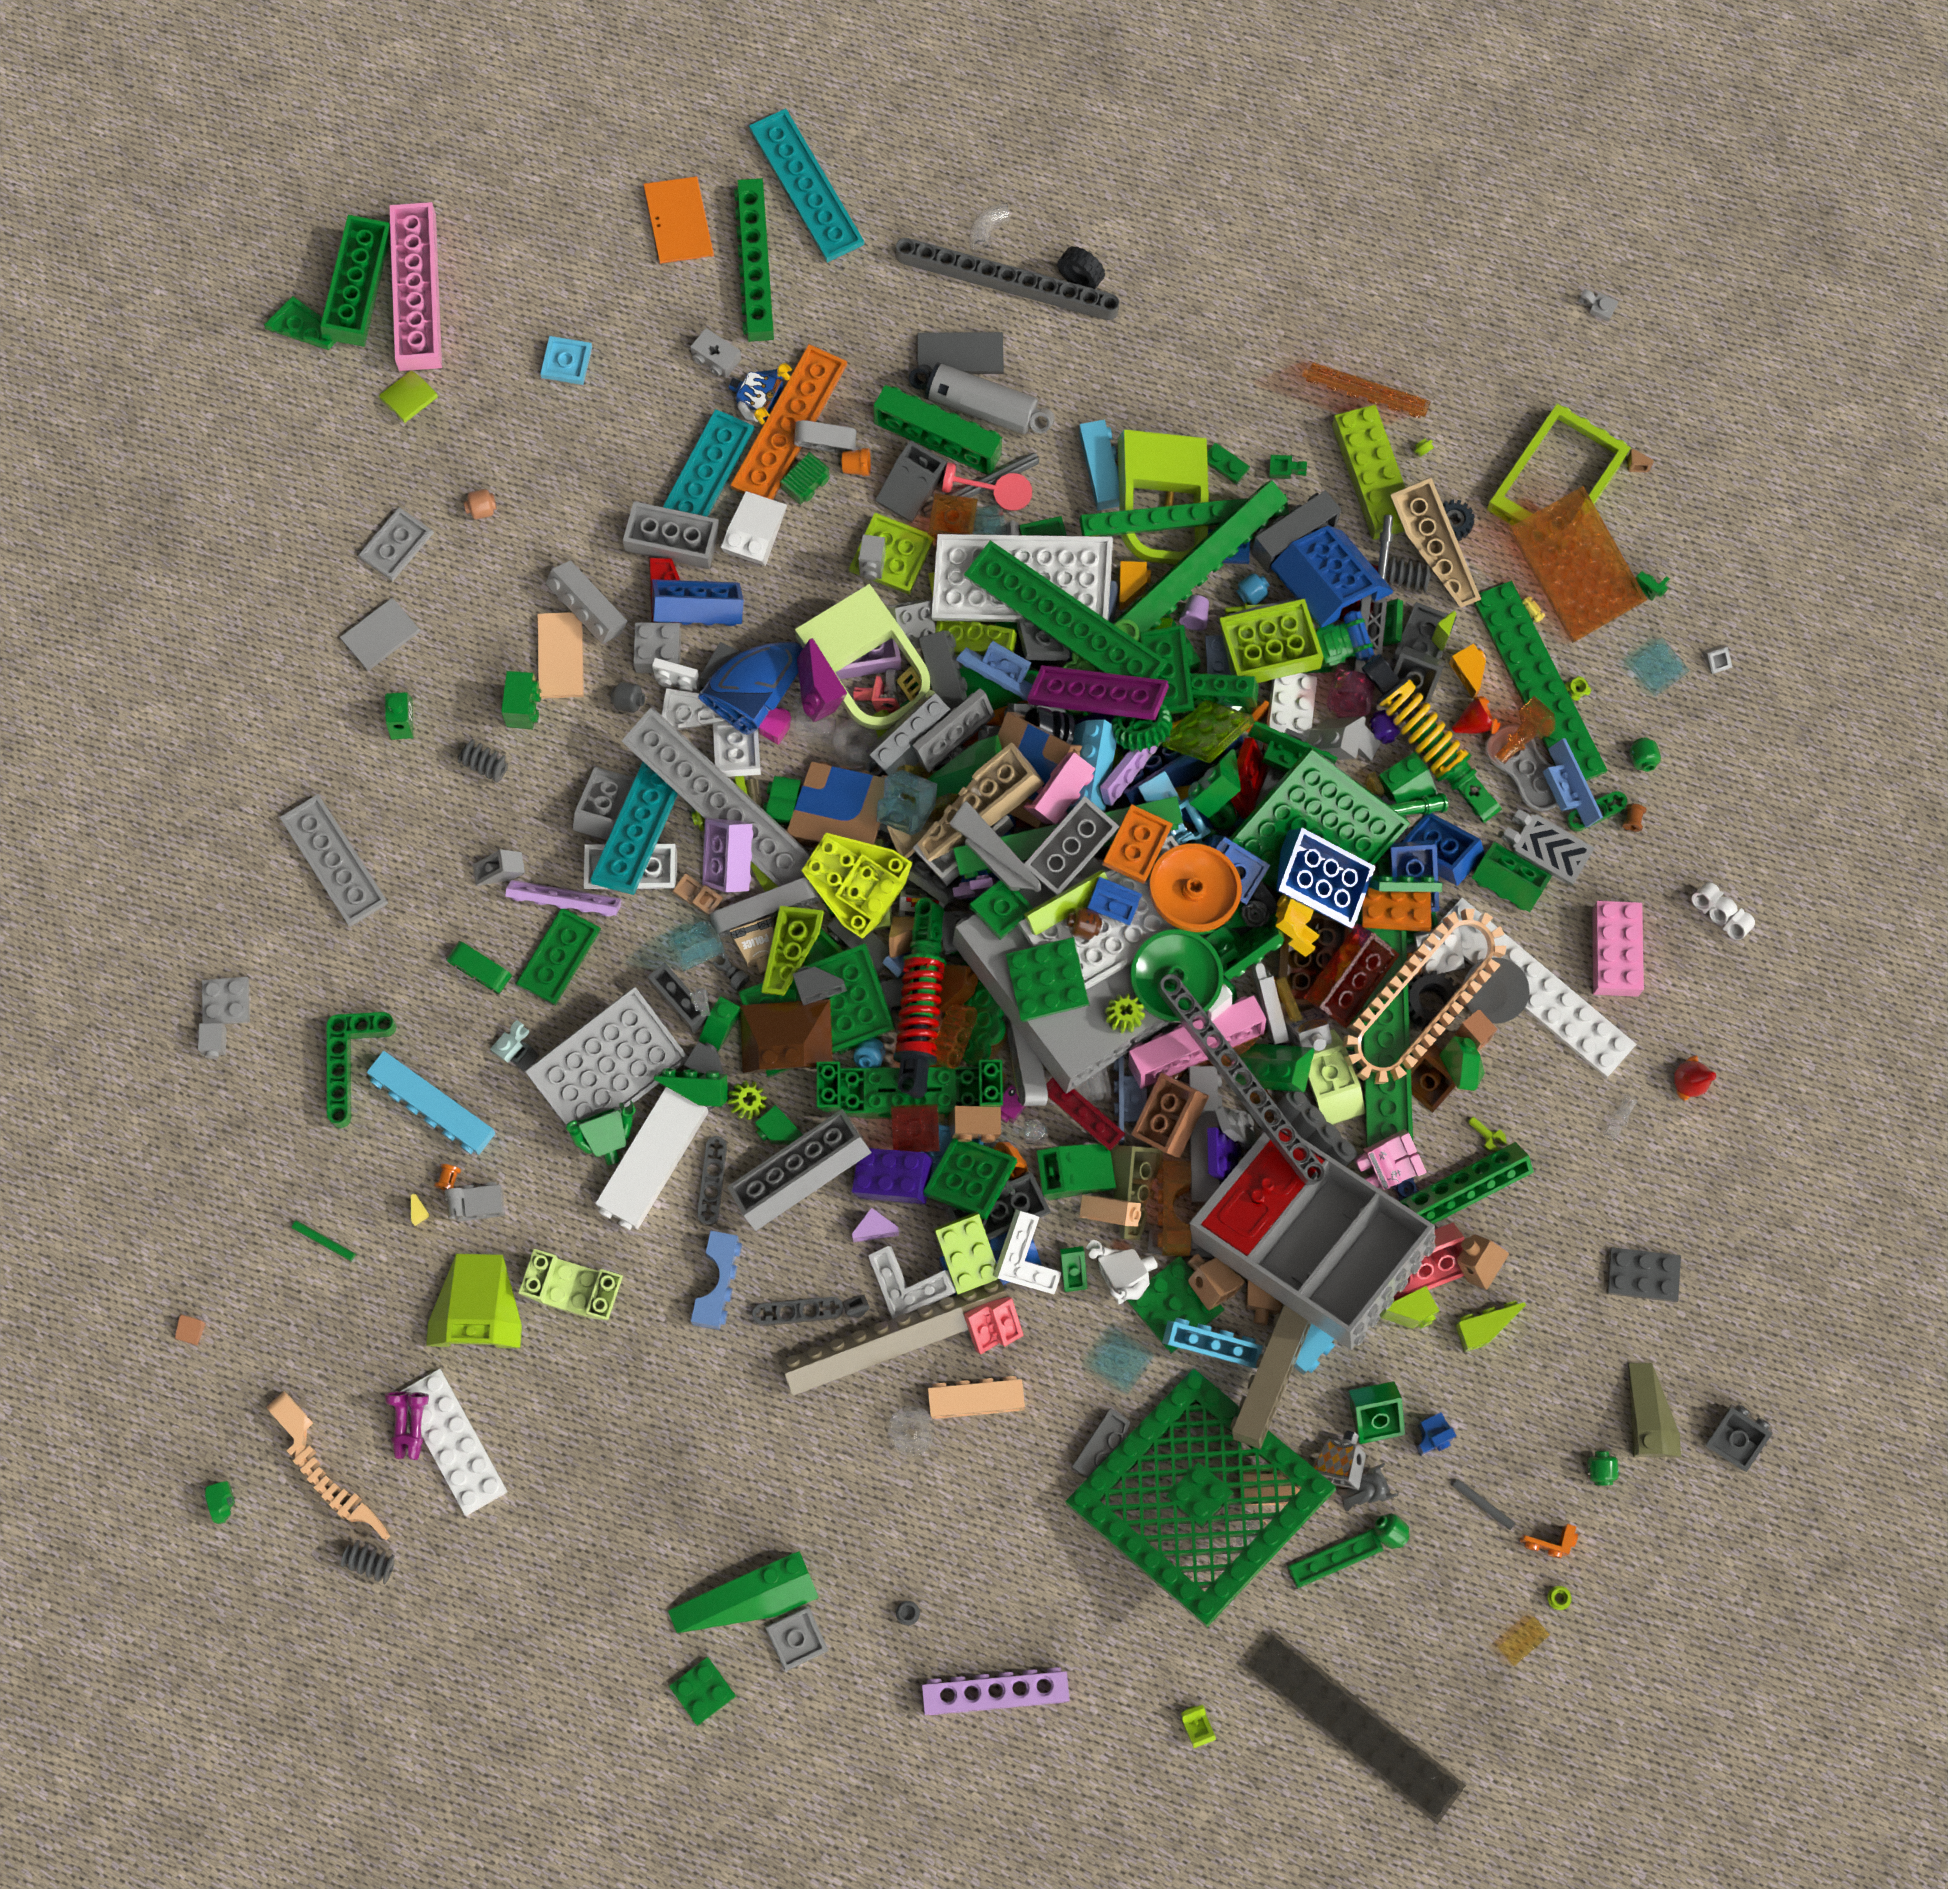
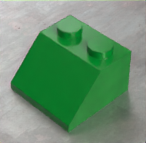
M1416 752L1381 773L1376 782L1384 795L1388 797V800H1393L1396 803L1415 801L1421 796L1433 797L1438 794L1429 769Z
M1395 1381L1349 1390L1350 1408L1356 1433L1359 1435V1444L1405 1435L1402 1397Z

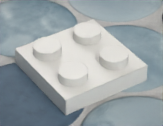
M658 658L654 659L652 667L655 679L659 685L668 688L672 685L679 687L681 691L698 693L700 679L697 669Z
M1460 926L1452 931L1422 966L1421 974L1426 971L1428 974L1431 971H1437V974L1465 968ZM1433 929L1430 932L1413 933L1415 949L1423 944L1422 942L1428 935L1432 934Z

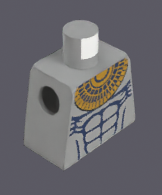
M1323 1006L1284 1017L1289 1041L1294 1046L1311 1047L1321 1051L1326 1045L1332 1043L1330 1027Z

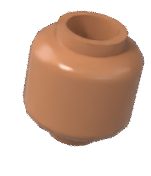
M487 489L469 492L467 494V501H463L466 514L471 513L475 520L491 517L494 514V510H497L494 494L489 493Z

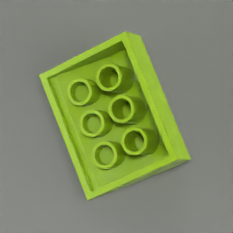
M1305 599L1219 618L1231 675L1255 676L1257 683L1321 669L1323 654Z

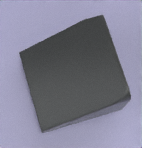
M521 1040L520 1043L523 1047L510 1061L524 1072L537 1060L539 1054Z

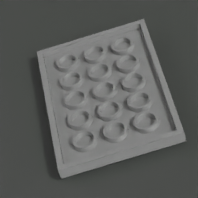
M632 987L524 1072L564 1124L567 1125L572 1120L579 1121L613 1107L620 1109V1102H623L624 1107L629 1106L630 1100L633 1103L659 1084V1082L654 1080V1076L661 1072L662 1069L674 1068L677 1070L686 1063L689 1057L637 988Z

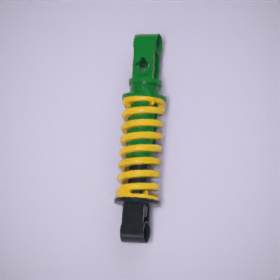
M1380 654L1361 668L1363 673L1382 694L1377 699L1376 704L1388 708L1386 710L1388 716L1399 713L1393 720V723L1397 726L1406 722L1400 730L1403 735L1411 734L1408 738L1410 744L1418 742L1419 745L1415 748V751L1417 753L1425 751L1426 755L1423 757L1425 763L1432 760L1434 764L1430 767V770L1436 776V780L1439 782L1446 779L1452 791L1457 789L1472 808L1474 814L1480 816V821L1483 824L1502 810L1501 806L1475 776L1476 769L1471 768L1468 763L1472 755L1465 749L1457 751L1460 742L1457 739L1450 741L1453 735L1450 730L1442 732L1445 723L1443 721L1435 722L1438 717L1435 711L1426 714L1431 707L1428 702L1418 705L1423 699L1421 693L1410 696L1416 688L1410 680V676L1399 680L1390 665ZM1469 787L1477 788V791L1475 792L1477 796L1469 795V792L1471 791Z

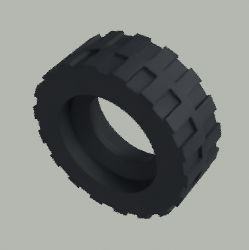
M1077 246L1068 247L1057 262L1058 270L1068 282L1096 289L1105 277V269L1098 259L1090 252Z

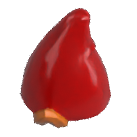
M1484 696L1474 697V700L1469 703L1451 729L1455 733L1480 734L1488 731L1495 734L1498 732L1501 723H1497L1496 718L1493 720L1487 706L1490 701Z
M1697 1055L1691 1056L1684 1063L1680 1064L1674 1073L1676 1093L1684 1101L1690 1097H1698L1705 1094L1711 1082L1716 1079V1073L1703 1063L1698 1062Z

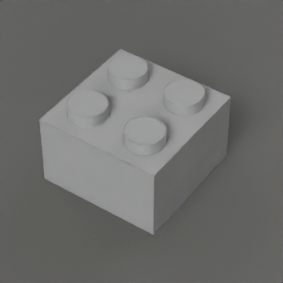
M635 623L634 667L636 673H654L652 665L655 658L680 665L681 628L679 623Z

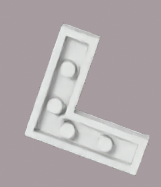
M1016 1209L993 1276L1055 1294L1062 1272L1025 1261L1039 1216Z
M887 1246L868 1255L892 1319L956 1293L949 1272L946 1270L907 1288L892 1246Z

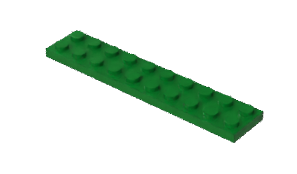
M991 540L964 573L966 579L1102 673L1156 679L1168 664L1165 659Z
M1509 581L1479 593L1481 600L1474 602V605L1554 765L1556 766L1548 749L1561 739L1566 738L1586 781L1607 773L1608 770L1513 582Z
M1359 926L1362 1011L1377 997L1376 995L1395 976L1394 974L1400 967L1404 966L1407 960L1406 930L1362 928V926ZM1408 983L1363 1035V1056L1373 1066L1380 1068L1392 1066L1410 1046ZM1402 1063L1399 1066L1407 1074L1395 1081L1390 1071L1387 1072L1388 1082L1385 1084H1374L1376 1072L1372 1071L1369 1078L1364 1080L1366 1148L1403 1129L1409 1132L1413 1141L1411 1069L1407 1070Z

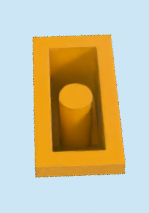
M1120 562L1119 610H1124L1145 591L1146 583H1150L1151 570H1147V562Z
M1475 644L1454 654L1449 662V665L1473 699L1477 697L1480 691L1486 664L1485 654L1480 648L1477 649Z

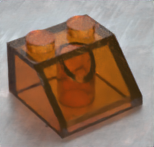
M935 493L928 535L937 539L938 534L974 535L978 513V499Z

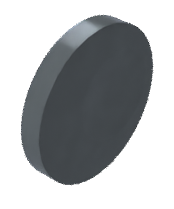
M1496 957L1491 959L1499 963L1500 966L1494 973L1490 974L1492 976L1482 984L1480 990L1472 995L1473 998L1466 1006L1472 1014L1477 1010H1481L1492 1023L1498 1024L1513 1020L1524 1010L1529 999L1530 988L1525 973L1517 964L1510 960ZM1482 961L1478 962L1470 969V971L1467 973L1464 982L1476 970V968L1482 963Z

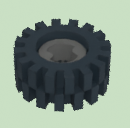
M1453 499L1450 500L1449 504L1447 501L1444 502L1443 507L1448 519L1455 516L1456 520L1460 522L1457 525H1453L1452 521L1449 520L1457 540L1461 541L1463 537L1466 538L1470 534L1474 525L1475 515L1472 514L1473 510L1471 507L1467 509V503L1461 505V500L1454 503Z

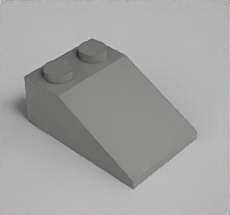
M594 767L575 810L573 830L608 840L635 778Z

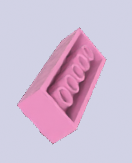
M1253 995L1249 998L1247 996L1239 998L1235 1001V1004L1227 1008L1212 1022L1231 1047L1235 1048L1264 1035L1266 1017ZM1198 1018L1194 1019L1193 1026L1196 1029H1202L1203 1022ZM1182 1024L1166 1035L1164 1033L1156 1035L1152 1041L1146 1044L1138 1043L1134 1045L1129 1051V1068L1140 1090L1156 1083L1160 1073L1172 1076L1188 1069L1190 1066L1208 1060V1057ZM1207 1037L1208 1046L1216 1048V1039L1214 1037Z

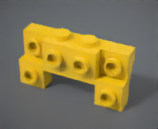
M1283 894L1277 902L1278 909L1275 916L1278 917L1276 927L1290 937L1288 944L1306 957L1315 950V946L1312 943L1319 937V934L1305 925L1311 920L1314 910Z

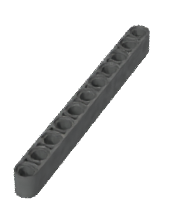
M901 238L896 243V258L904 265L1104 320H1113L1118 315L1119 299L1111 293L910 238ZM903 250H908V251H910V252H908V253H903V252H901V251H903ZM925 255L930 256V257L927 258V259H926V258H922V256H925ZM943 261H949L950 263H949V264H943L942 262H943ZM963 267H970V269L965 270ZM989 272V273H991V274H990V275H984L983 273ZM1004 278H1010V279H1012V280H1010V281H1005V280H1003V279H1004ZM1029 283L1031 286H1024V284ZM1045 289H1051L1052 291H1051V292H1046V291H1044V290H1045ZM1069 294V295H1072L1073 297L1067 298V297H1065L1064 295ZM1091 300L1093 303H1086L1085 301ZM1105 306H1112L1113 309H1107Z
M1168 974L1164 976L1157 986L1159 995L1298 1177L1307 1185H1314L1322 1181L1325 1176V1169L1189 990L1176 975ZM1165 981H1170L1174 984L1175 989L1173 992H1169L1164 988ZM1186 1000L1189 1004V1009L1186 1011L1181 1010L1178 1006V1001ZM1194 1018H1198L1203 1022L1202 1029H1196L1193 1026L1192 1021ZM1207 1037H1214L1216 1039V1048L1208 1046ZM1223 1055L1230 1057L1232 1061L1230 1067L1222 1064L1221 1057ZM1237 1074L1245 1077V1085L1241 1086L1236 1082L1235 1077ZM1251 1093H1257L1259 1095V1104H1253L1251 1102ZM1266 1111L1274 1115L1273 1123H1268L1265 1120L1264 1114ZM1280 1130L1288 1133L1289 1139L1287 1142L1280 1140L1278 1135ZM1294 1149L1302 1151L1303 1159L1301 1161L1294 1158ZM1309 1168H1314L1317 1171V1178L1315 1180L1309 1178L1307 1174Z

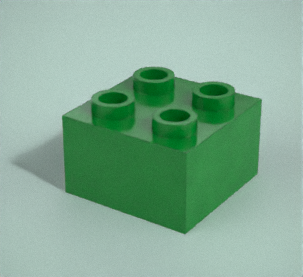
M506 672L501 713L507 728L533 730L534 723H538L539 710L536 709L537 702H541L540 693L542 690L539 689V681H536L534 673Z

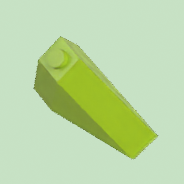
M780 906L762 993L783 996L786 994L794 979L793 974L797 973L820 933L824 915L823 910Z

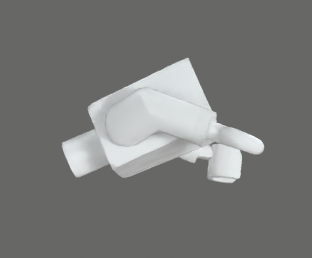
M1091 1240L1086 1247L1088 1250H1091L1089 1252L1090 1258L1095 1259L1097 1256L1099 1257L1100 1273L1110 1288L1111 1295L1115 1297L1118 1304L1128 1299L1138 1300L1150 1284L1148 1272L1158 1268L1153 1255L1141 1260L1134 1249H1110L1102 1247L1101 1243L1097 1240Z

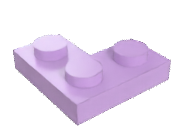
M989 875L977 876L976 880L960 883L959 887L953 888L954 897L959 900L979 897L998 881L995 878H990Z

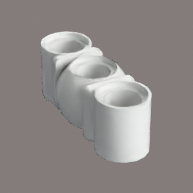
M1706 882L1693 894V905L1702 910L1704 914L1709 911L1713 922L1725 925L1723 930L1727 931L1731 938L1735 940L1743 939L1754 927V918L1751 914L1744 912L1742 908L1738 911L1737 905L1732 899L1721 897L1724 893L1719 890L1717 885Z

